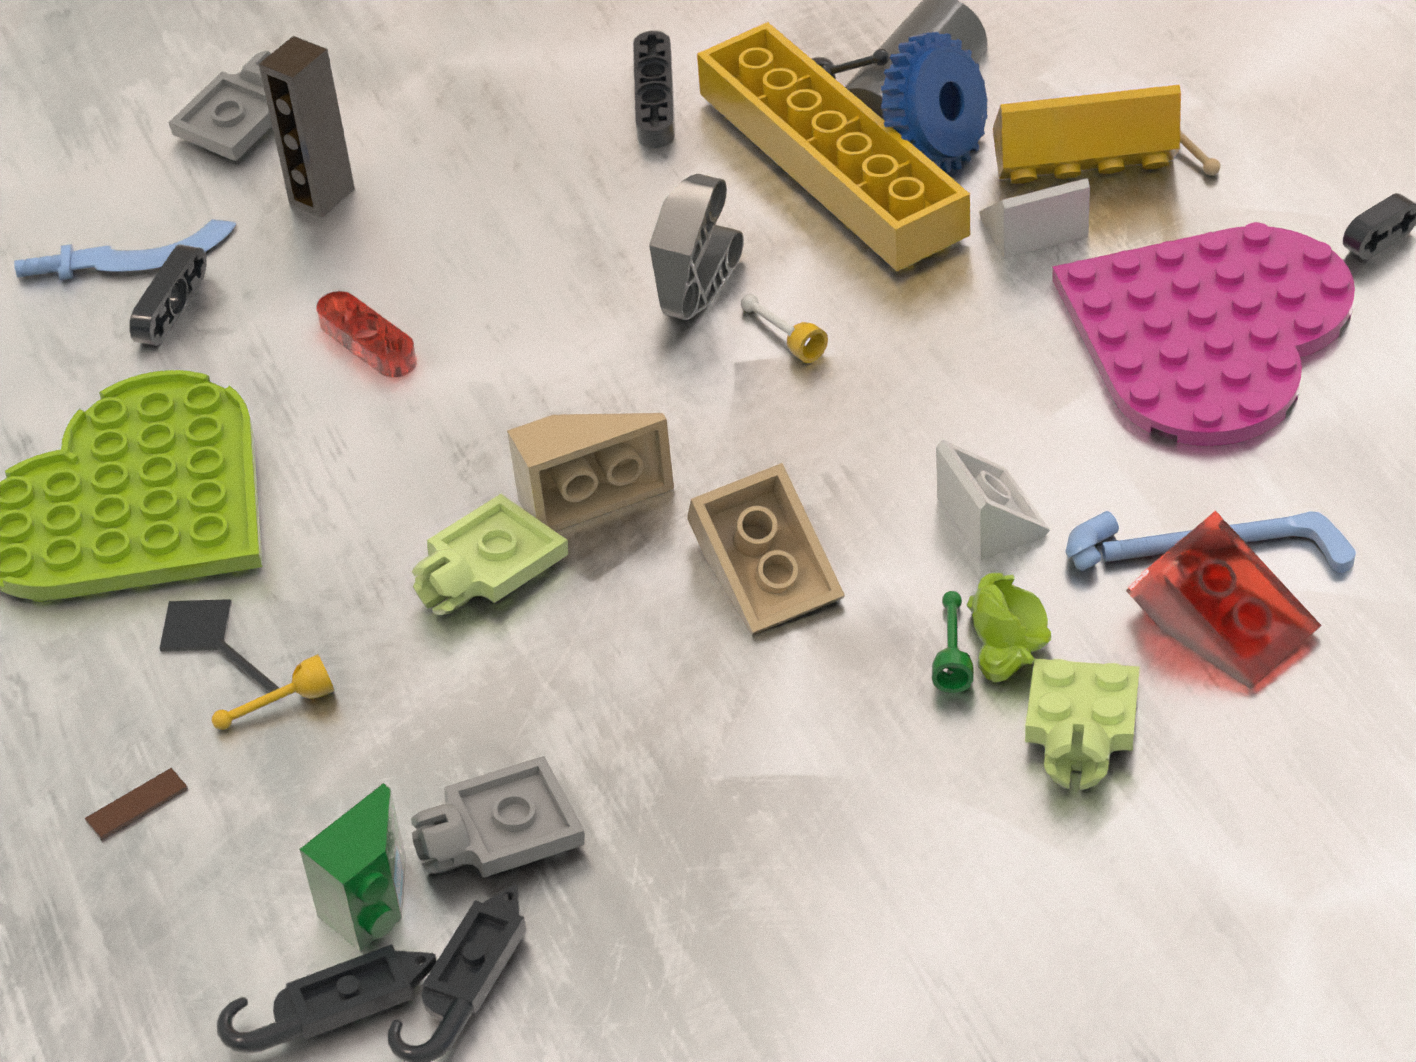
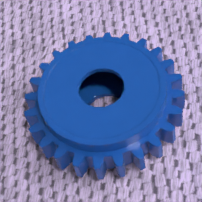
M931 32L908 37L909 42L898 45L900 53L891 54L890 60L892 65L884 71L886 77L884 85L881 86V109L883 110L885 121L884 126L894 128L901 134V139L908 140L945 173L950 172L951 169L959 170L962 168L961 160L967 162L972 160L969 151H978L980 148L978 141L981 136L985 135L984 127L988 119V97L985 80L979 70L980 66L971 58L972 52L970 49L962 50V41L960 39L951 40V34L949 33L939 34V32Z

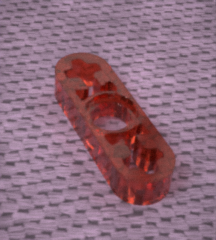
M335 291L322 296L318 300L316 310L321 329L380 374L387 377H401L410 373L416 367L417 357L413 339L354 295L344 291ZM362 331H377L376 334L369 337H356Z

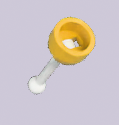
M747 294L741 299V307L744 311H754L788 334L787 347L801 361L812 363L819 359L826 350L828 335L815 324L801 322L791 326L761 306L755 295Z

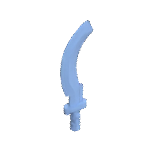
M211 220L202 229L182 241L152 249L113 250L108 245L74 251L72 244L62 245L61 254L15 260V272L17 278L58 272L60 280L72 279L73 270L94 267L96 270L136 271L162 267L175 246L181 244L199 247L206 252L227 237L236 226V223L233 221Z

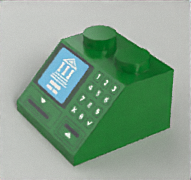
M383 783L299 849L317 917L360 952L376 939L386 936L393 929L394 925L402 919L406 854L391 788Z

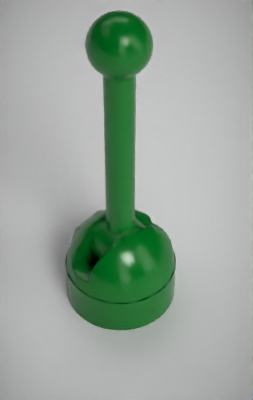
M948 591L942 597V604L947 609V648L938 652L933 660L932 682L936 688L943 692L959 693L972 685L974 667L970 655L960 651L958 648L957 609L962 605V597L956 591Z

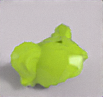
M989 573L981 578L975 595L970 596L966 605L972 612L975 630L983 642L978 655V667L986 679L995 683L1007 680L1023 665L1033 663L1034 657L1031 652L1042 649L1052 640L1051 631L1048 628V617L1041 600L1034 593L1013 584L1015 580L1014 575H1003V573Z

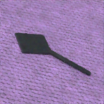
M231 599L169 601L159 647L160 652L220 650L269 693L279 689L274 682L225 642L232 606Z

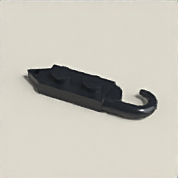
M516 884L483 903L476 900L473 902L422 984L421 998L426 1011L433 1018L441 1021L431 1038L424 1044L409 1045L401 1039L402 1022L396 1019L391 1023L388 1030V1045L393 1054L404 1062H432L443 1057L457 1040L470 1016H475L526 932L524 916L520 915L519 891Z
M393 944L286 983V988L281 990L274 1000L273 1014L275 1022L249 1032H239L233 1027L235 1015L248 1005L247 998L240 997L230 1002L221 1011L217 1020V1034L225 1046L235 1052L246 1054L261 1052L303 1035L306 1039L413 999V989L434 967L437 962L436 954L396 951Z

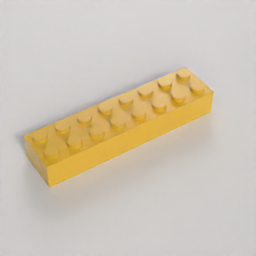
M769 22L697 53L700 95L893 269L899 271L970 236V193L908 140L901 139V134L894 128L885 127V121Z

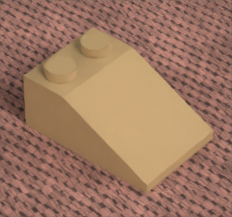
M663 413L550 415L507 430L518 500L526 512L555 532L674 489L667 419Z
M783 463L691 499L687 520L707 563L751 635L770 629L845 597Z

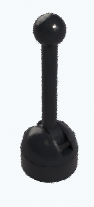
M881 48L877 49L871 56L835 65L826 57L811 59L836 79L835 74L867 65L876 64L884 66L889 62L890 55L887 50Z

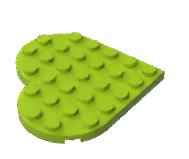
M184 370L155 371L129 377L99 392L100 400L95 402L85 412L79 409L73 415L65 429L60 450L39 454L13 465L5 470L7 478L0 482V591L12 596L31 599L35 602H45L263 567L254 434L246 403L235 389L230 385L225 389L220 385L212 383L209 375Z

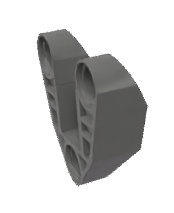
M703 174L691 175L684 179L664 199L649 248L662 313L665 315L689 320L708 307L740 260L744 245L743 233L740 230L716 225L727 196V185L723 179Z

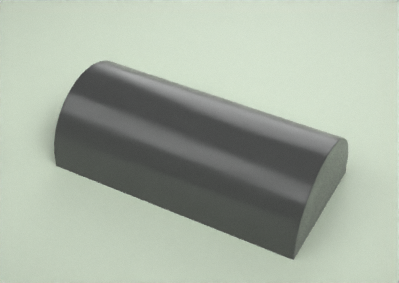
M923 0L879 48L887 50L891 56V54L900 53L898 45L909 42L908 37L931 32H939V34L949 33L951 34V40L960 39L962 41V50L970 49L972 52L971 58L976 63L987 50V35L978 16L964 3L958 0ZM890 59L884 66L871 64L862 67L845 86L846 89L883 120L881 86L884 85L886 77L884 74L885 69H889L892 65Z

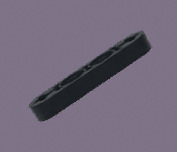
M647 31L639 34L633 42L635 122L639 143L649 148H659L670 144L675 138L671 41L664 32ZM656 51L657 56H649V52ZM650 74H662L657 77H645ZM654 99L663 100L657 103H646L647 101ZM651 121H659V126L652 127Z

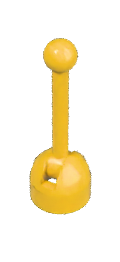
M316 654L303 660L296 666L292 674V683L230 711L217 710L212 715L211 721L216 729L225 730L231 726L233 720L292 693L297 692L302 697L316 699L334 692L335 689L320 656Z

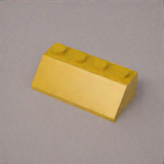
M1180 84L1001 104L992 128L999 180L1010 179L1013 184H1023L1037 180V175L1054 174L1056 179H1068L1081 175L1082 170L1098 169L1100 174H1113L1125 170L1127 165L1142 164L1143 169H1158L1169 165V161L1174 160L1180 150Z

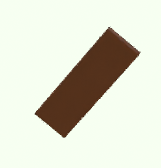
M171 767L85 817V821L100 840H103L188 790V787Z

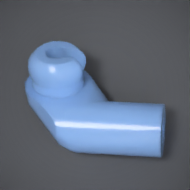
M1104 511L1076 526L1070 532L1065 553L1068 559L1072 557L1076 569L1084 571L1100 562L1101 554L1094 545L1118 533L1119 525L1114 515L1109 511Z

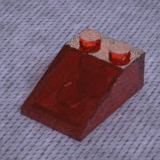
M1216 510L1150 565L1126 590L1161 630L1249 689L1254 687L1322 626Z

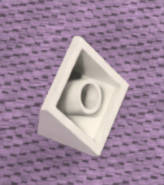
M1086 178L1001 200L979 211L981 221L1004 258L1088 237L1089 181Z
M943 439L936 446L937 497L980 560L1043 538L1050 531L1006 467Z

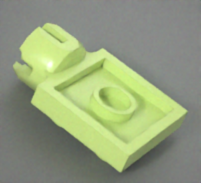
M499 494L427 540L429 556L421 560L413 568L412 573L416 577L413 588L427 609L434 607L432 611L436 615L450 614L476 596L486 597L495 603L568 555V540L504 495Z
M1034 659L1025 724V742L1044 745L1045 770L1054 782L1069 789L1071 770L1082 771L1080 790L1088 789L1097 785L1107 775L1109 758L1113 751H1133L1139 666H1126L1117 663L1073 662L1064 659Z

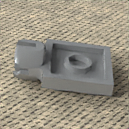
M263 51L256 54L243 66L241 72L237 74H228L222 71L168 122L172 134L237 161L272 126L259 69V63L271 53Z
M545 756L444 787L445 804L420 811L411 818V826L413 825L416 829L412 832V840L420 861L435 859L422 863L428 874H440L468 864L474 865L479 869L484 878L585 845L584 829Z

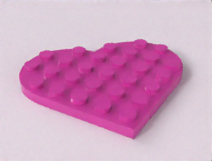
M1260 222L1053 266L1052 281L1119 410L1132 423L1149 433L1155 428L1168 434L1177 435V443L1196 446H1220L1240 443L1258 437L1280 424L1286 418V411L1299 396L1302 374L1300 358L1325 348L1339 337L1340 329L1348 319H1351L1355 295L1352 274L1342 258L1332 250L1330 245L1296 231L1269 227Z

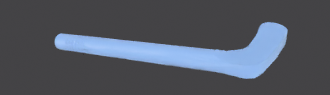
M1312 511L1288 517L1102 542L1104 562L1283 537H1307L1316 542L1324 553L1331 569L1337 573H1344L1353 567L1356 552L1344 535L1327 517L1319 512Z

